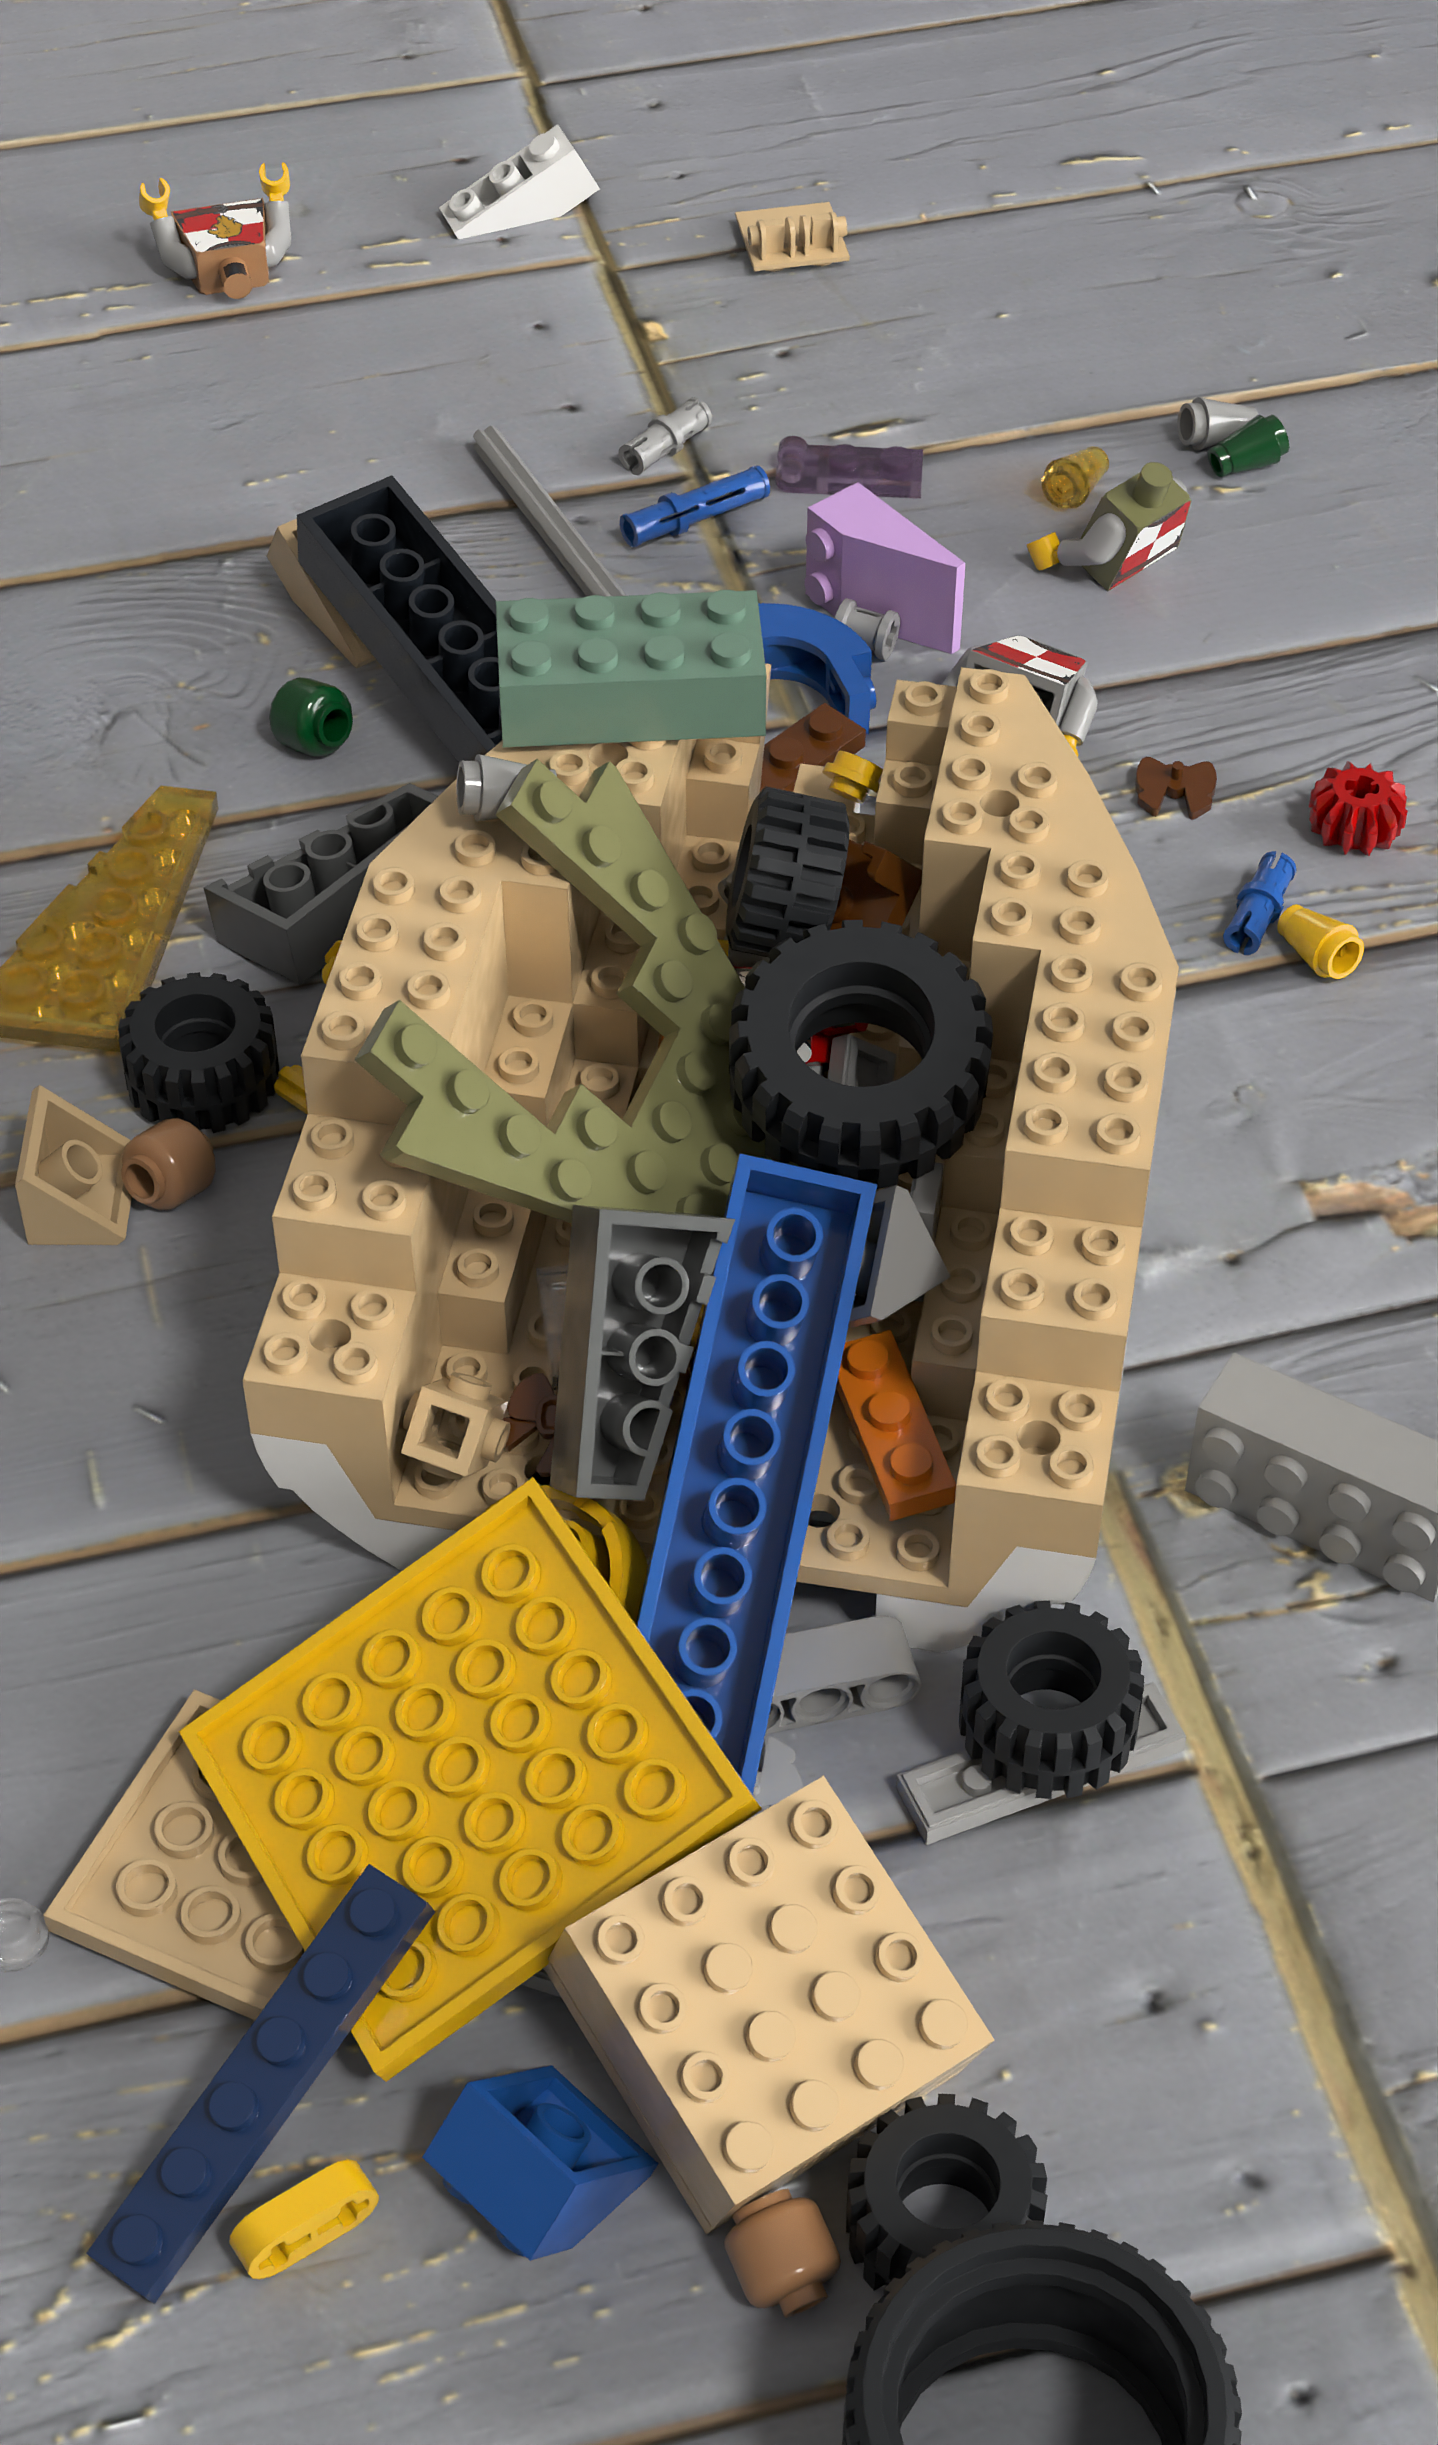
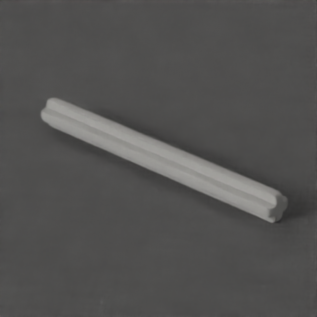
M490 425L484 431L478 429L473 435L476 441L474 444L475 451L586 596L600 595L604 597L627 596L500 431Z

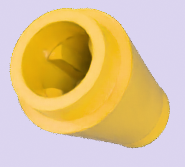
M1298 904L1288 907L1278 920V933L1285 938L1320 977L1344 978L1355 970L1362 959L1364 944L1358 937L1357 930L1352 925L1322 915Z

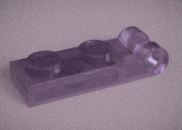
M787 436L779 443L777 453L779 464L776 468L775 482L778 488L784 492L833 495L859 482L877 497L921 499L923 449H906L900 446L889 448L855 447L849 444L836 446L808 445L803 438L798 436Z

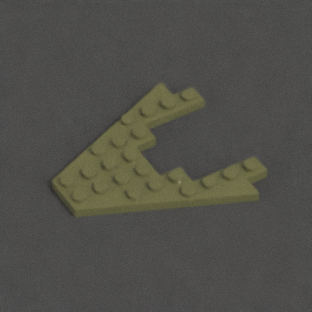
M536 759L520 770L495 815L641 946L616 994L663 1035L664 1038L623 1119L616 1115L585 1086L580 1084L564 1093L546 1127L401 1000H398L383 1009L355 1058L359 1065L407 1105L380 1155L391 1163L572 1223L573 1205L706 1214L724 1217L731 1181L739 1154L772 1160L765 1155V1139L759 1143L751 1140L743 1128L742 1112L734 1108L730 1093L729 1028L731 1027V1010L736 994L745 989V986L717 940V931L714 923L709 917L701 913L617 767L609 761L594 770L578 797L544 764ZM791 1161L788 1163L790 1165L798 1166L797 1164Z

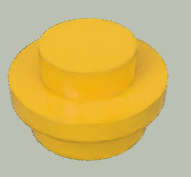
M838 751L834 762H827L822 772L832 779L829 786L832 792L848 800L863 804L867 795L877 797L883 769L862 757L849 752Z

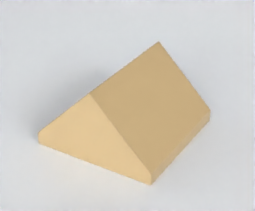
M41 1085L33 1089L31 1093L15 1182L28 1245H118L126 1238L132 1196L124 1186L121 1175L122 1155L125 1146L131 1140Z

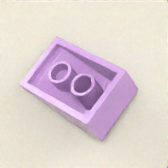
M859 482L808 507L805 589L806 595L815 604L822 606L834 617L840 604L846 598L856 601L857 607L881 614H886L889 610L895 611L900 616L899 639L950 654L960 650L965 562Z

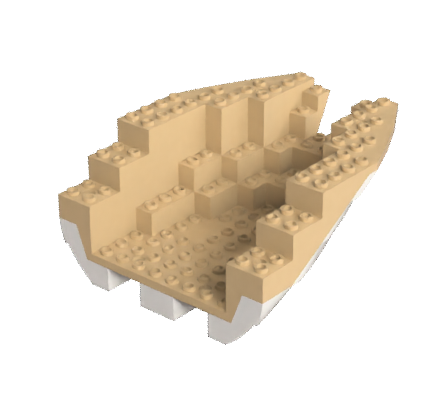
M765 664V666H766V675H767V678H766V719H767V708H768V697H769V685H770L771 664ZM963 667L960 670L957 687L926 681L915 682L897 679L887 719L886 757L876 798L875 815L860 814V803L848 800L832 792L829 789L832 779L822 772L825 766L800 764L793 791L845 804L850 826V840L862 845L864 841L887 849L922 870V884L902 925V934L915 938L918 932L939 942L938 954L942 957L948 952L955 954L967 967L966 981L973 979L979 983L986 997L985 1012L992 1018V1053L986 1097L983 1098L981 1116L974 1130L964 1133L963 1146L950 1159L942 1160L938 1155L935 1156L936 1163H943L939 1223L935 1246L949 1272L950 1278L926 1292L923 1302L912 1301L882 1321L848 1329L845 1341L848 1342L887 1330L892 1331L955 1480V1503L890 1521L836 1388L809 1517L810 1520L833 1524L826 1527L808 1525L796 1581L877 1594L875 1616H890L899 1620L902 1623L910 1648L941 1653L969 1645L973 1636L981 1637L982 1625L992 1617L1004 1621L1005 1610L1020 1604L1025 1611L1033 1610L1034 1601L1050 1600V1605H1065V1602L1071 1603L1081 1592L1091 1575L1097 1557L1179 966L1132 856L1088 772L1027 677L1022 674L1005 673L993 669L980 670ZM765 736L503 748V741H501L485 755L527 765L538 759L548 769H554L557 777L578 797L593 771L610 761L620 772L701 913L709 917L714 923L717 939L724 940L728 905L718 891V884L723 878H726L734 871L746 819L753 801L760 793ZM457 779L369 864L301 1054L308 1115L272 1215L279 1275L242 1380L250 1433L266 1471L278 1488L293 1490L314 1512L367 1551L401 1571L484 1513L496 1501L523 1485L529 1478L534 1477L535 1479L550 1481V1477H540L536 1471L551 1441L544 1439L538 1430L510 1452H505L504 1450L496 1463L489 1460L487 1467L467 1477L463 1476L461 1480H455L433 1474L422 1467L423 1461L401 1453L407 1435V1430L403 1428V1421L409 1402L417 1390H421L422 1386L442 1378L450 1380L453 1372L471 1375L492 1385L490 1394L507 1401L510 1400L516 1386L525 1378L535 1373H543L551 1383L555 1395H557L571 1223L391 1163L383 1158L380 1154L407 1105L359 1065L355 1058L383 1009L401 1000L547 1127L564 1093L580 1084L585 1086L616 1115L623 1119L658 1050L660 1033L616 994L641 946L502 820L497 818L476 822L474 815H460L457 807ZM868 1024L866 1031L850 1034L896 1054L893 1081L907 1075L922 1061L918 1052L907 1040L884 1027ZM829 1070L824 1071V1078L828 1079ZM908 1172L898 1175L897 1186L907 1189L910 1194L913 1179ZM692 1351L686 1373L680 1372L673 1394L674 1399L669 1408L673 1413L645 1499L591 1498L611 1511L628 1526L639 1541L648 1564L694 1351ZM507 1408L503 1418L510 1417ZM457 1414V1427L460 1431L466 1433L470 1419ZM562 1509L558 1511L564 1520L576 1522L605 1541L600 1527L580 1519L573 1511Z

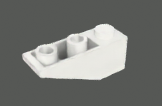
M557 124L546 133L535 137L529 145L506 161L495 165L489 173L472 185L455 193L439 209L460 240L561 217L600 190V188Z

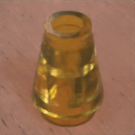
M1090 446L1051 461L1047 465L1042 478V490L1046 499L1059 508H1076L1081 506L1103 475L1108 471L1109 459L1107 454L1099 447Z

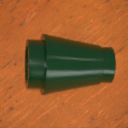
M1257 415L1217 443L1216 446L1209 448L1208 460L1212 470L1220 478L1228 474L1232 475L1277 464L1280 462L1281 456L1289 452L1288 435L1283 424L1275 415L1267 417Z

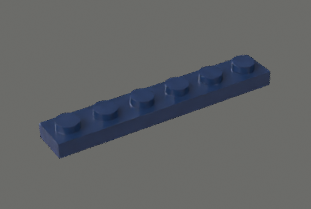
M368 1864L86 2252L87 2255L154 2304L157 2302L432 1918L435 1911L428 1902L371 1864Z

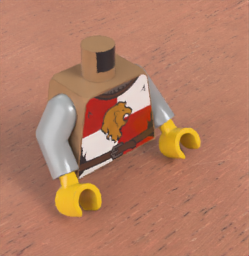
M282 162L283 176L277 181L267 179L265 163L260 166L259 177L262 191L269 196V202L265 204L263 198L171 211V216H168L166 212L170 195L168 183L164 179L159 178L158 189L160 198H152L147 195L145 185L141 183L139 206L143 212L153 216L154 221L150 223L163 264L185 279H191L199 293L205 295L225 292L228 297L240 299L246 297L252 288L268 284L269 267L278 265L291 245L289 202L284 201L283 198L290 189V178L286 164Z

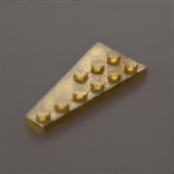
M160 785L122 826L123 836L107 853L99 851L87 864L89 873L77 886L68 884L16 940L17 950L0 967V1038L120 1052L118 1040L120 1019L126 1018L125 1009L131 1001H141L140 993L149 986L152 987L219 809L215 791Z

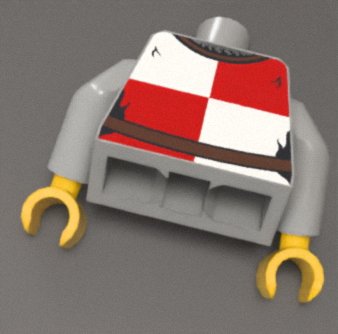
M1015 635L967 649L941 684L957 687L961 667L980 670L993 669L1005 673L1025 675L1077 757L1078 751L1075 747L1083 745L1097 710L1098 701L1090 680L1084 677L1087 661L1065 650L1054 648L1025 636Z

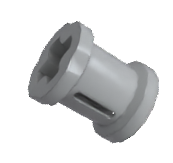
M844 599L838 608L835 619L855 631L867 643L871 651L875 652L877 658L887 660L893 652L899 635L900 616L898 612L889 610L886 614H881L857 607V602L854 600Z

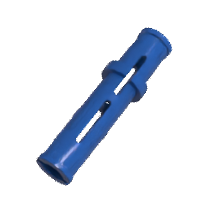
M757 465L681 495L673 492L659 497L658 503L633 513L621 515L619 525L622 536L630 547H637L643 542L668 533L672 536L687 532L691 524L725 513L728 510L754 500L768 497L770 494L769 479L765 471Z

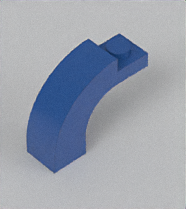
M758 603L765 664H771L770 679L795 681L815 689L827 700L832 708L866 729V734H869L870 710L876 708V693L871 680L872 651L867 643L847 625L818 611L787 604Z

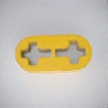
M350 2159L338 2161L245 2216L232 2231L229 2244L252 2279L272 2277L362 2223L378 2204L379 2194L357 2161Z

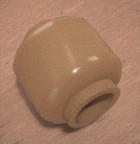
M178 1118L162 1120L138 1134L127 1143L122 1155V1181L129 1194L138 1202L160 1211L175 1209L203 1192L212 1183L216 1172L215 1155L208 1137L190 1122Z
M782 2189L754 2200L732 2214L736 2226L726 2235L724 2241L725 2250L746 2298L752 2306L756 2308H770L780 2305L785 2318L804 2312L828 2298L823 2283L830 2280L838 2272L841 2260L821 2212L813 2200L804 2197L792 2198L789 2189Z

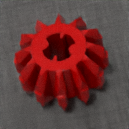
M1347 761L1343 770L1327 768L1324 777L1316 781L1315 788L1312 789L1310 794L1309 807L1311 811L1309 820L1311 822V832L1322 835L1323 846L1337 844L1342 846L1345 855L1351 849H1359L1367 856L1371 854L1374 847L1389 849L1395 837L1400 836L1401 830L1406 824L1408 810H1406L1407 797L1405 795V785L1394 782L1393 771L1379 773L1374 771L1372 763L1365 768H1357Z

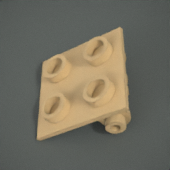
M830 202L735 212V217L754 271L766 270L776 272L789 267L807 265L827 266L834 262L850 261V256L842 237L847 236L846 217H837L836 213L832 210Z

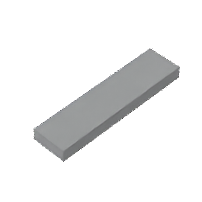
M1154 1682L1144 1685L1134 1751H1129L1128 1763L1120 1773L1110 1770V1777L1184 1751L1186 1735ZM966 1750L897 1775L896 1789L926 1845L1062 1796L1065 1792L1064 1790L1052 1791L1051 1799L1036 1798V1789L1024 1787L1021 1794L1006 1789L1005 1777L999 1776L991 1780L981 1771L982 1758L971 1760Z

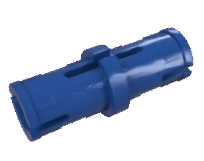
M1276 851L1264 854L1252 881L1246 883L1240 889L1237 896V910L1223 934L1224 943L1233 952L1238 953L1244 939L1249 937L1244 948V955L1254 954L1259 949L1269 924L1274 923L1280 917L1284 907L1282 906L1284 903L1283 895L1297 871L1296 864L1288 855L1282 853L1276 867L1272 869L1271 866L1276 858Z

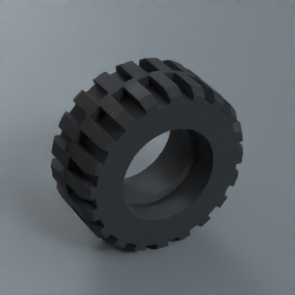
M843 920L842 928L827 930L826 925L821 924L803 930V940L795 943L792 938L783 940L770 949L769 963L761 960L753 966L745 977V989L736 994L731 1010V1027L729 1028L730 1093L734 1108L742 1112V1126L751 1140L759 1143L765 1139V1155L776 1162L788 1164L791 1161L797 1164L798 1167L860 1181H874L877 1184V1189L898 1185V1175L908 1172L912 1179H917L933 1171L936 1155L942 1160L950 1159L963 1146L964 1133L974 1130L981 1116L983 1098L986 1097L992 1053L993 1028L992 1018L985 1012L986 997L979 983L973 979L966 981L967 967L955 954L948 952L942 957L938 954L939 942L919 932L915 938L902 934V926L882 921L881 928L863 927V920ZM845 1023H868L884 1027L903 1037L915 1048L922 1061L907 1075L890 1083L871 1087H856L836 1083L819 1075L801 1059L797 1050L814 1034L831 1026Z

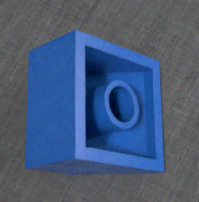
M552 2065L467 2082L422 2156L443 2177V2185L452 2196L466 2204L472 2205L496 2228V2235L505 2247L518 2255L526 2257L529 2261L572 2249L653 2174L659 2164Z

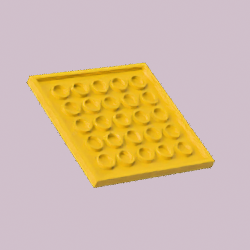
M534 1477L178 1731L304 1951L307 1950L368 1864H371L428 1902L435 1911L432 1918L351 2029V2033L374 2073L385 2082L549 1964L548 1957L566 1927L724 1835L762 1810Z

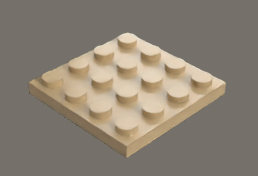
M194 1689L43 1916L47 1931L256 2020L305 1951L178 1732L221 1701Z

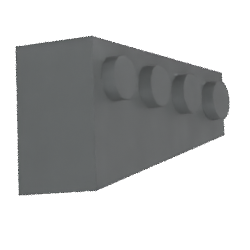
M409 783L346 815L348 825L338 830L322 832L316 830L300 838L301 849L275 862L267 855L247 865L248 876L230 885H227L222 878L207 885L203 889L217 942L299 985L327 964L325 962V955L336 941L343 939L369 864L438 796Z
M573 1205L550 1487L579 1498L645 1499L673 1413L669 1406L680 1372L686 1373L694 1348L689 1346L702 1304L708 1305L716 1280L712 1273L722 1243H728L735 1219L706 1214Z

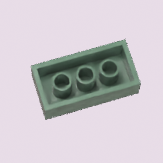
M719 590L716 592L677 594L657 592L650 595L606 597L590 595L582 598H523L520 600L496 601L503 748L766 736L767 675L757 590Z

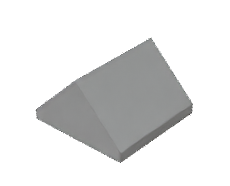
M895 1185L876 1191L848 1329L882 1321L950 1278L949 1272L908 1190Z

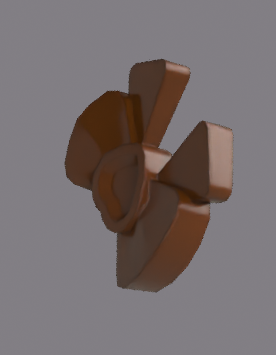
M1145 757L1140 761L1136 772L1135 790L1138 794L1137 803L1151 816L1156 817L1159 814L1165 795L1172 799H1179L1185 796L1189 818L1195 820L1211 810L1217 782L1216 770L1209 761H1203L1192 766H1186L1180 761L1166 765L1152 757Z
M535 1373L517 1385L510 1397L507 1407L510 1417L503 1418L504 1421L511 1424L504 1450L505 1452H510L538 1430L544 1439L551 1440L536 1468L539 1476L545 1478L551 1477L557 1395H555L548 1378L543 1373Z

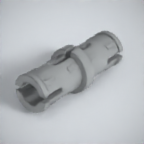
M691 397L672 413L658 415L648 423V429L619 448V458L627 471L632 469V474L640 475L660 458L667 454L674 456L681 451L686 440L711 425L712 414L706 403L701 401L698 404L699 398Z

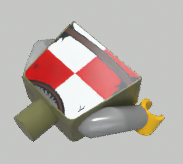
M1150 462L1142 467L1141 472L1111 489L1101 498L1080 539H1066L1060 542L1055 531L1026 546L1038 570H1044L1059 562L1064 566H1082L1105 590L1110 591L1178 548L1192 501L1182 481L1172 476V472L1167 466L1158 462Z

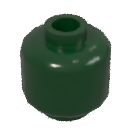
M298 677L286 682L277 691L270 707V728L276 740L287 748L310 756L325 757L336 752L345 743L352 731V707L346 694L333 685L311 678Z

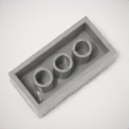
M1233 1352L1198 1407L1185 1491L1200 1497L1205 1503L1213 1507L1225 1508L1254 1521L1273 1534L1287 1536L1316 1549L1335 1562L1349 1564L1385 1580L1397 1590L1413 1593L1434 1602L1438 1595V1440Z

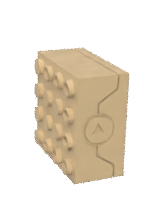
M824 1775L566 1927L548 1957L549 1964L544 1967L553 1985L706 2235L733 2218L732 2214L743 2206L775 2192L861 2137L866 2130L870 2131L875 2128L878 2117L891 2109L895 2113L905 2109L906 2100L919 2096L923 2097L958 2075L995 2040Z

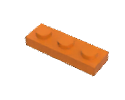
M887 1330L845 1342L836 1388L890 1521L955 1503V1480L892 1331Z

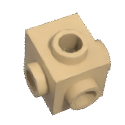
M453 1372L450 1380L442 1378L424 1385L421 1390H417L414 1393L407 1407L403 1421V1428L407 1430V1435L401 1453L423 1461L422 1467L433 1474L449 1479L461 1480L463 1476L467 1477L487 1467L489 1460L496 1463L501 1457L511 1427L509 1422L503 1420L509 1401L491 1395L492 1385L490 1383L463 1373ZM457 1414L470 1419L466 1433H463L457 1427Z

